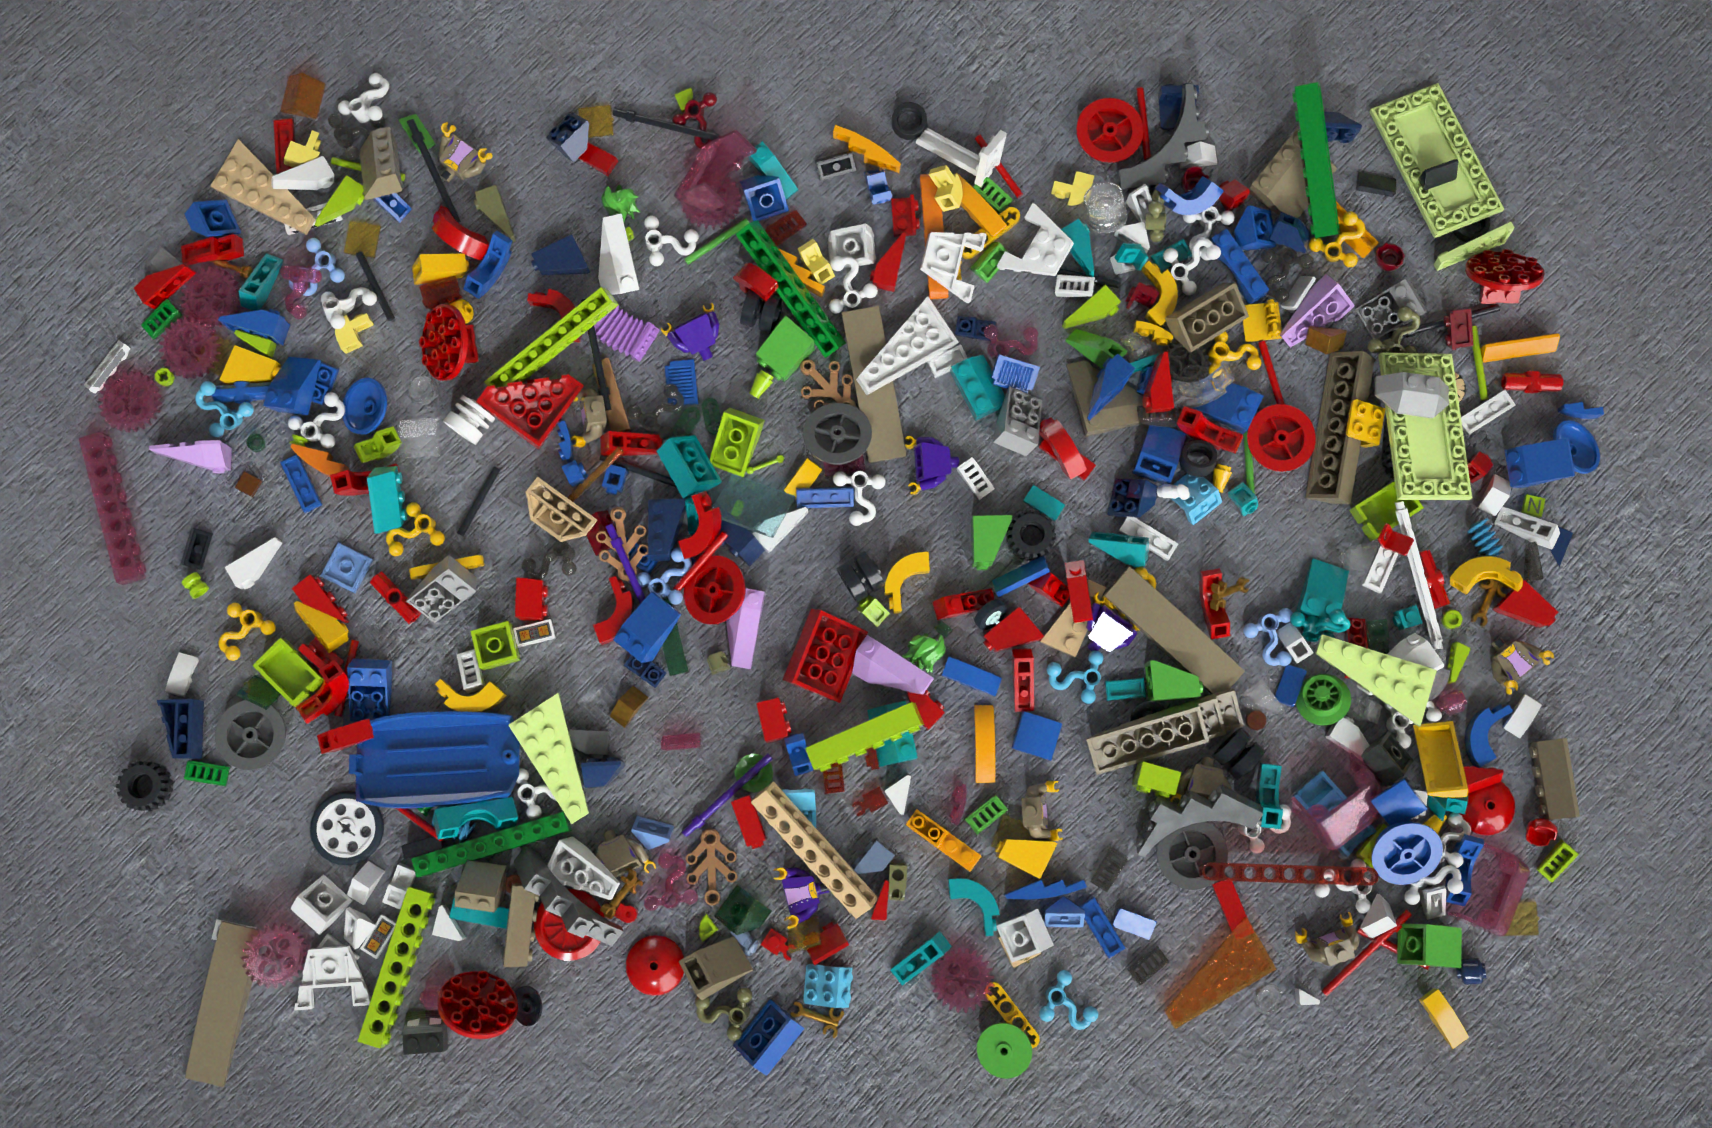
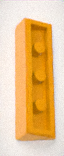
M1336 201L1340 234L1343 232H1356L1358 229L1356 225L1347 226L1344 224L1343 215L1347 211ZM1366 229L1360 238L1344 240L1362 258H1365L1379 244Z
M1555 333L1485 344L1480 348L1482 361L1491 362L1554 352L1557 349L1560 334Z

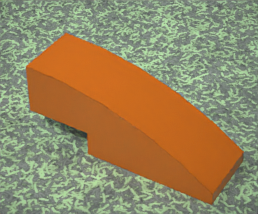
M291 444V448L301 459L326 476L330 477L331 474L349 470V467L345 464L333 462V456L328 452Z

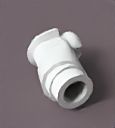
M1165 483L1157 488V495L1163 498L1176 499L1180 497L1182 500H1186L1190 496L1188 487L1183 484L1176 486Z

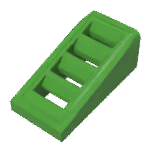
M988 177L984 179L983 185L987 186L983 191L980 189V186L975 184L973 188L998 213H1002L1013 201L1009 195ZM992 189L993 191L987 196L986 193ZM997 193L999 196L993 201L992 198ZM1002 198L1005 199V201L999 207L997 205Z
M994 795L965 820L978 835L1008 809L997 795ZM994 802L1001 811L997 813L991 803ZM986 807H988L990 811L994 814L992 818L986 812ZM980 812L987 818L988 821L986 823L979 816ZM976 817L982 826L979 828L972 818Z

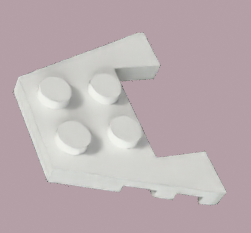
M1032 203L1024 218L1026 221L1039 226L1040 229L1022 259L1004 252L997 267L1000 270L1010 269L1017 272L1027 271L1033 274L1056 276L1074 243L1037 205Z
M931 232L927 238L920 270L964 302H971L974 285L959 281L956 278L964 246L981 252L984 248L987 234Z
M350 946L311 948L308 950L303 970V979L301 986H299V995L294 1007L295 1010L315 1008L313 988L351 986L353 1006L370 1004V993Z

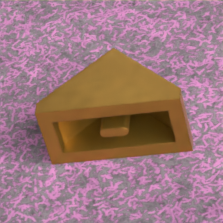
M1309 326L1305 345L1324 354H1329L1343 349L1347 331Z
M632 686L618 700L610 717L625 728L649 697L635 686Z

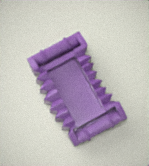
M619 305L594 325L597 339L601 338L602 343H606L608 347L612 346L614 351L618 349L620 354L624 352L626 357L630 354L632 359L638 362L646 354L660 331L650 322L644 324L642 319L640 321L638 318L634 319L633 315L629 317L628 312L624 313V310H621Z

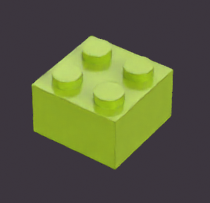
M509 621L470 631L480 669L487 670L521 661L513 626Z
M1147 762L1137 763L1132 786L1136 787V791L1142 793H1150L1152 791L1155 792V796H1161L1166 799L1176 795L1181 772Z

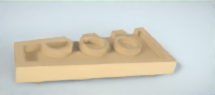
M1088 579L1092 606V603H1095L1093 595L1099 592L1097 599L1100 601L1106 587ZM1070 603L1040 642L1072 657H1076L1087 632V621L1074 623Z

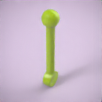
M779 455L777 459L753 468L748 467L746 471L748 474H752L755 470L771 464L783 463L784 457Z

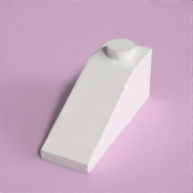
M321 156L272 176L271 186L273 189H325L334 183V173L324 156Z
M804 507L767 520L763 524L758 523L752 530L753 535L763 548L770 553L808 514V509Z
M1505 507L1501 508L1494 522L1495 525L1549 549H1553L1560 535L1557 524Z
M274 537L225 567L236 587L248 589L254 585V582L260 578L282 545L281 540Z
M1347 716L1332 724L1325 736L1361 761H1363L1362 753L1370 746L1359 727L1354 725V721Z

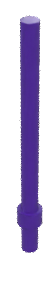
M613 523L605 526L611 538L610 543L616 549L641 604L646 597L622 546L624 543L621 537H618Z
M767 753L703 813L697 814L692 819V823L682 831V834L688 837L695 829L701 828L705 824L706 819L773 759L772 756Z

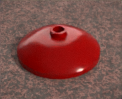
M1499 782L1467 794L1465 814H1460L1463 820L1469 823L1472 832L1480 835H1494L1506 829L1513 820L1515 800L1510 789L1503 782ZM1488 802H1491L1493 805L1491 809L1487 807Z
M652 935L645 937L635 943L628 953L626 959L627 976L631 984L644 994L662 995L668 993L679 984L684 975V971L679 963L684 958L680 947L673 940L665 936ZM652 962L657 963L658 968L656 970L651 968Z

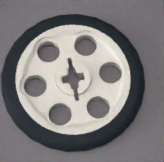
M355 791L338 792L327 797L315 810L310 825L311 840L317 852L329 862L337 865H353L368 859L380 845L384 832L383 816L379 807L357 802ZM340 804L346 807V812L343 815H339L336 812V808ZM360 807L365 810V816L362 819H358L355 815V811ZM326 819H330L333 822V827L330 830H325L323 827V822ZM342 824H350L351 826L349 828L352 833L343 832L345 828ZM365 826L371 829L369 837H363L361 834V830ZM333 837L339 841V845L335 849L329 846V841ZM351 841H355L358 844V849L355 852L348 850V844Z

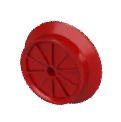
M1102 98L1090 103L1081 112L1076 127L1078 142L1082 149L1092 158L1107 163L1119 162L1133 155L1141 144L1144 132L1141 117L1135 108L1127 102L1116 98Z
M1275 404L1262 409L1254 416L1247 431V443L1252 456L1258 463L1270 470L1285 472L1299 468L1311 457L1315 448L1316 434L1312 422L1301 410L1286 404Z
M711 556L684 586V602L690 615L701 623L711 625L719 624L729 619L740 609L745 598L746 588L743 574L738 565L731 559L724 556Z
M567 889L583 904L604 917V913L600 911L601 906L591 895L581 890ZM543 903L538 908L536 922H534L535 936L539 945L550 956L565 961L578 960L592 953L601 941L585 935L584 938L567 932L562 917L546 911Z

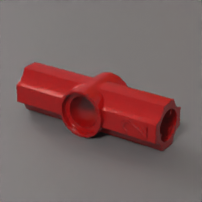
M1539 371L1504 373L1501 380L1503 390H1518L1524 393L1561 391L1563 386L1561 374H1541Z
M1430 550L1420 552L1424 575L1434 609L1450 604L1443 586V574L1436 567Z
M383 571L376 574L369 582L408 624L415 622L422 614L406 601L405 593ZM395 593H399V600L392 602V596Z

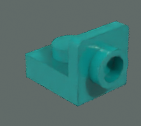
M1123 243L1114 258L1117 263H1132L1135 269L1140 271L1146 263L1148 255L1141 244Z
M1244 482L1228 492V497L1239 507L1243 517L1253 513L1259 506L1257 496Z
M1417 605L1393 612V623L1395 627H1398L1399 631L1423 623Z

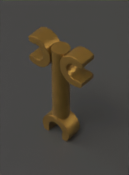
M1240 577L1235 585L1228 588L1227 583L1221 580L1219 585L1213 583L1211 590L1214 593L1210 608L1217 611L1218 606L1225 607L1224 597L1238 591L1248 592L1249 589L1244 587V585L1249 582V579Z
M1486 579L1488 585L1479 584L1481 589L1489 590L1479 612L1472 616L1471 622H1475L1477 617H1480L1482 620L1480 626H1485L1488 622L1486 614L1495 594L1500 598L1506 597V594L1501 592V587L1509 589V586L1504 583L1500 584L1493 579Z
M627 868V877L621 876V881L625 882L623 887L609 904L606 903L601 907L600 911L605 913L604 917L612 919L615 915V908L628 892L636 895V886H643V882L636 877V871L631 868Z
M798 1001L794 1002V1005L798 1006L800 1011L798 1013L791 1012V1016L799 1017L802 1015L825 1023L827 1025L823 1028V1034L825 1035L827 1029L832 1028L834 1030L833 1038L837 1036L839 1020L844 1016L843 1010H841L839 1016H834V1008L831 1007L829 1017L803 1008V1005Z

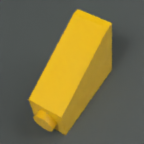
M463 253L420 254L412 266L414 285L463 278L469 270V262L465 259V254Z
M234 345L219 380L226 385H234V382L239 381L271 383L282 365L275 360Z
M1004 839L1003 842L999 841L995 852H997L996 857L1040 879L1058 843L1040 840Z

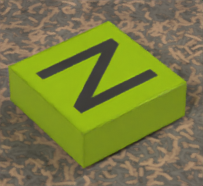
M1526 494L1521 513L1541 518L1545 498Z

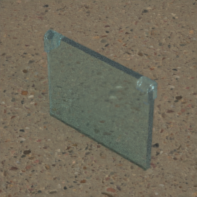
M732 474L715 504H713L712 509L720 508L721 520L774 538L794 502L795 496Z

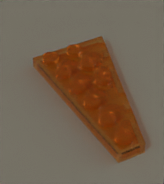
M1247 917L1243 918L1164 1010L1174 1029H1177L1276 970L1275 965Z

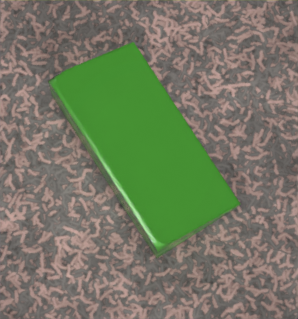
M417 114L398 120L420 154L417 143L415 144L411 137L413 134L407 124L408 120L414 119L419 132H422L425 138L424 143L427 149L436 145Z
M993 242L970 269L988 283L999 270L997 265L1004 252L1008 251L1000 242Z

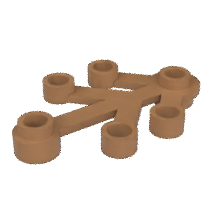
M805 359L801 362V372L806 376L811 375L823 388L811 389L809 386H805L801 389L803 398H832L836 403H844L856 407L855 402L850 399L851 385L853 384L851 375L847 374L842 377V385L844 386L843 398L837 392L838 372L840 370V364L837 361H832L829 364L830 384L815 369V363L812 360ZM810 364L811 368L805 369L804 365ZM835 364L838 366V369L832 370L831 366ZM849 378L851 382L849 384L844 383V379ZM809 390L810 394L804 395L803 391ZM817 400L814 403V409H818L816 408L818 403L823 404V406L832 403H824L822 400Z
M617 506L611 510L610 516L616 523L617 535L621 537L624 543L622 546L629 559L628 553L639 538L646 534V528L643 525H637L634 533L626 543L623 524L626 512L622 507ZM615 512H621L622 516L620 518H616L614 516ZM639 527L644 529L642 534L636 532ZM599 531L596 534L597 541L605 543L616 551L610 543L611 538L607 533ZM603 533L605 534L606 538L604 540H600L598 538V535ZM640 544L637 548L638 552L630 560L635 575L637 574L636 565L643 556L648 554V546L646 544ZM645 546L647 551L641 553L639 551L640 547ZM602 550L599 553L600 560L608 562L618 569V576L622 580L630 581L628 576L623 573L624 567L622 563L612 557L608 550ZM606 552L608 553L609 557L607 559H603L601 557V554Z
M708 828L701 834V843L692 853L686 856V862L690 865L696 864L698 856L706 848L707 857L693 873L687 875L686 880L691 885L696 884L701 874L708 868V891L704 899L708 905L713 906L718 904L721 899L720 893L716 891V868L726 876V880L730 883L735 882L738 878L735 871H731L715 856V848L725 856V860L729 863L735 862L737 855L720 842V834L717 830ZM709 834H712L714 836V840L712 842H709L707 840V836ZM733 853L735 856L734 860H728L727 855ZM690 855L695 856V861L693 863L689 862L688 857ZM729 873L735 874L734 880L728 879ZM690 875L696 876L695 882L689 881ZM710 894L716 895L715 901L709 899Z

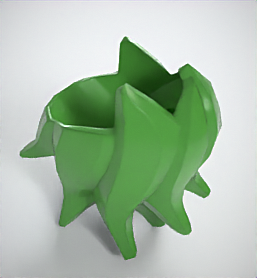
M618 185L615 192L612 193L610 187H606L601 200L609 216L622 214L624 222L627 214L632 219H635L633 212L640 213L635 198L639 196H636L632 189L623 190L621 185Z
M924 633L923 636H914L908 644L910 649L902 657H910V663L912 664L917 661L916 667L921 670L925 667L927 673L929 671L933 672L934 663L941 659L946 652L943 636L940 635L938 641L929 637L927 633Z

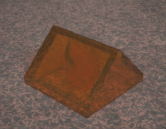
M304 73L289 76L280 111L282 113L317 119L326 84Z

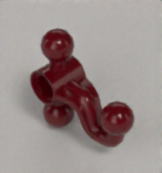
M707 92L700 102L695 100L688 101L685 105V113L675 114L672 118V123L685 126L687 120L691 118L698 121L700 125L698 129L706 131L707 123L703 117L704 108L706 106L712 107L716 104V95L712 92ZM694 106H698V112L696 114H691V108ZM719 135L718 141L708 139V142L704 143L701 141V137L694 136V143L699 149L708 150L720 147L722 138Z

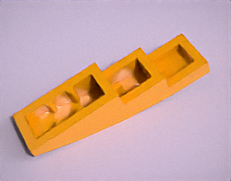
M835 125L833 138L849 143V151L864 155V163L900 173L901 163L886 150L851 130Z
M958 174L963 189L960 206L969 213L973 221L994 238L1007 227V224L986 200Z
M779 249L808 291L822 298L825 293V286L811 280V271L798 266L796 256Z

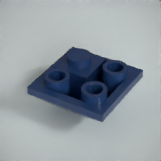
M572 112L563 118V122L557 127L551 129L546 138L567 159L574 162L587 150L589 122Z
M1324 112L1328 142L1332 140L1340 141V143L1352 142L1362 129V124L1339 112Z
M1281 212L1274 221L1270 239L1279 245L1288 246L1296 252L1305 253L1310 231L1298 218Z
M1116 478L1107 515L1140 518L1155 505L1158 486L1147 480Z
M617 757L606 758V762H601L597 758L586 759V763H581L584 787H607L625 767V762L620 761V758Z

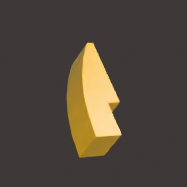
M1433 988L1418 999L1428 1012L1429 1018L1452 1049L1468 1038L1460 1020L1439 989Z

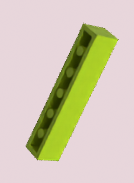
M911 702L805 749L813 769H820L823 772L832 768L831 764L838 762L839 765L849 761L848 757L854 754L858 757L867 753L866 749L873 747L877 749L884 746V741L889 739L892 742L902 738V734L909 731V734L921 730L919 726L924 725L916 703Z

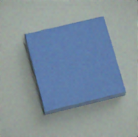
M338 542L320 576L356 594L373 559Z

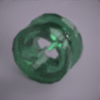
M252 434L247 438L246 444L251 451L260 452L265 448V440L259 434ZM254 439L257 441L259 439L261 440L259 441L260 445L258 447L255 445L252 446V441Z
M938 620V625L934 626L933 629L947 638L948 632H951L952 629Z

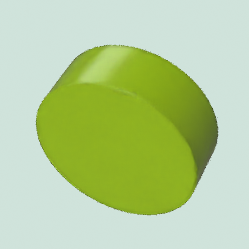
M1448 610L1443 613L1441 622L1445 628L1455 629L1462 624V616L1456 610Z

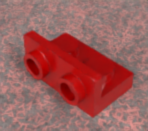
M910 194L908 198L891 199L894 237H899L902 233H906V236L916 235V230L920 229L919 218L915 216V211H918V200H914V194Z
M316 637L309 645L302 643L298 648L319 669L334 659L340 667L344 664V660L335 652L328 653Z

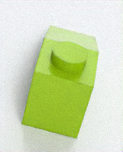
M346 175L318 215L315 226L319 227L353 210L357 204L361 205L365 199L363 185Z
M1105 285L1063 322L1062 327L1066 329L1105 319L1108 315L1112 317L1118 312V306L1121 301Z

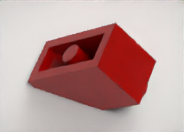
M1236 179L1231 182L1227 180L1219 185L1224 190L1219 200L1226 211H1232L1242 205L1250 194V190Z
M1481 451L1474 454L1467 461L1470 482L1474 483L1483 478L1494 465L1490 457Z

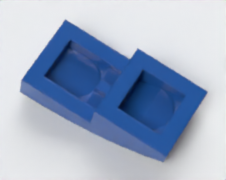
M1583 402L1564 404L1558 408L1559 413L1573 418L1595 419L1604 415L1603 407L1584 409Z

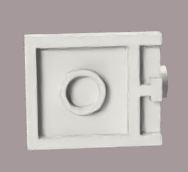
M926 128L916 140V144L975 175V184L981 187L986 177L989 178L992 174V169L995 165L998 166L1000 164L1007 133L1000 130L996 136L993 135L987 147H983L979 155L929 128Z

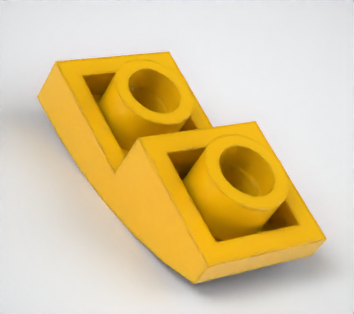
M1137 320L1134 324L1133 333H1138L1139 336H1149L1151 334V342H1156L1157 345L1165 346L1173 340L1171 333L1157 325Z
M806 458L793 478L785 486L784 491L796 499V488H810L822 471V468L809 458Z

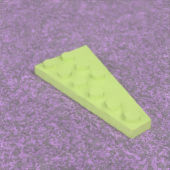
M1321 635L1315 654L1338 668L1349 678L1355 680L1363 688L1396 709L1419 727L1421 726L1437 670Z
M557 693L509 724V727L565 815L573 824L587 815L589 810L569 730L566 725L560 695Z

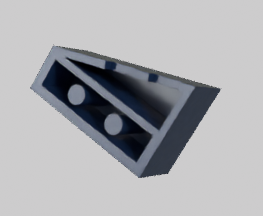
M685 499L648 500V556L650 561H670L671 552L675 547L686 513Z
M715 503L712 509L719 507L721 511L720 533L725 531L729 535L721 545H727L730 548L729 551L736 558L740 557L750 567L765 549L753 534Z
M157 700L163 715L161 717L162 722L166 726V737L172 758L202 759L204 700Z

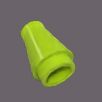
M760 370L759 374H756L749 394L759 399L773 383L774 377Z

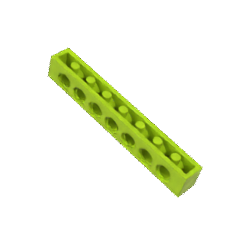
M600 287L484 381L487 386L495 385V388L507 386V383L519 381L523 383L619 305L608 289Z
M413 886L407 888L357 1042L379 1049L385 1047V1044H389L392 1035L389 1032L391 1026L395 1025L398 1017L396 1010L403 1002L404 994L402 992L404 986L407 987L410 981L408 973L410 967L415 965L417 959L415 952L417 948H420L423 940L421 933L423 928L426 929L429 917L427 915L429 909L432 910L435 904L434 893ZM415 904L421 907L419 915H415L413 912ZM409 923L415 927L413 934L407 932V925ZM403 942L409 947L406 954L400 949ZM396 962L402 964V971L400 973L394 969ZM390 981H393L396 984V989L394 992H391L388 989V983ZM384 1000L390 1005L388 1011L382 1009V1002ZM377 1020H380L383 1023V1029L381 1031L377 1030L375 1027V1023Z

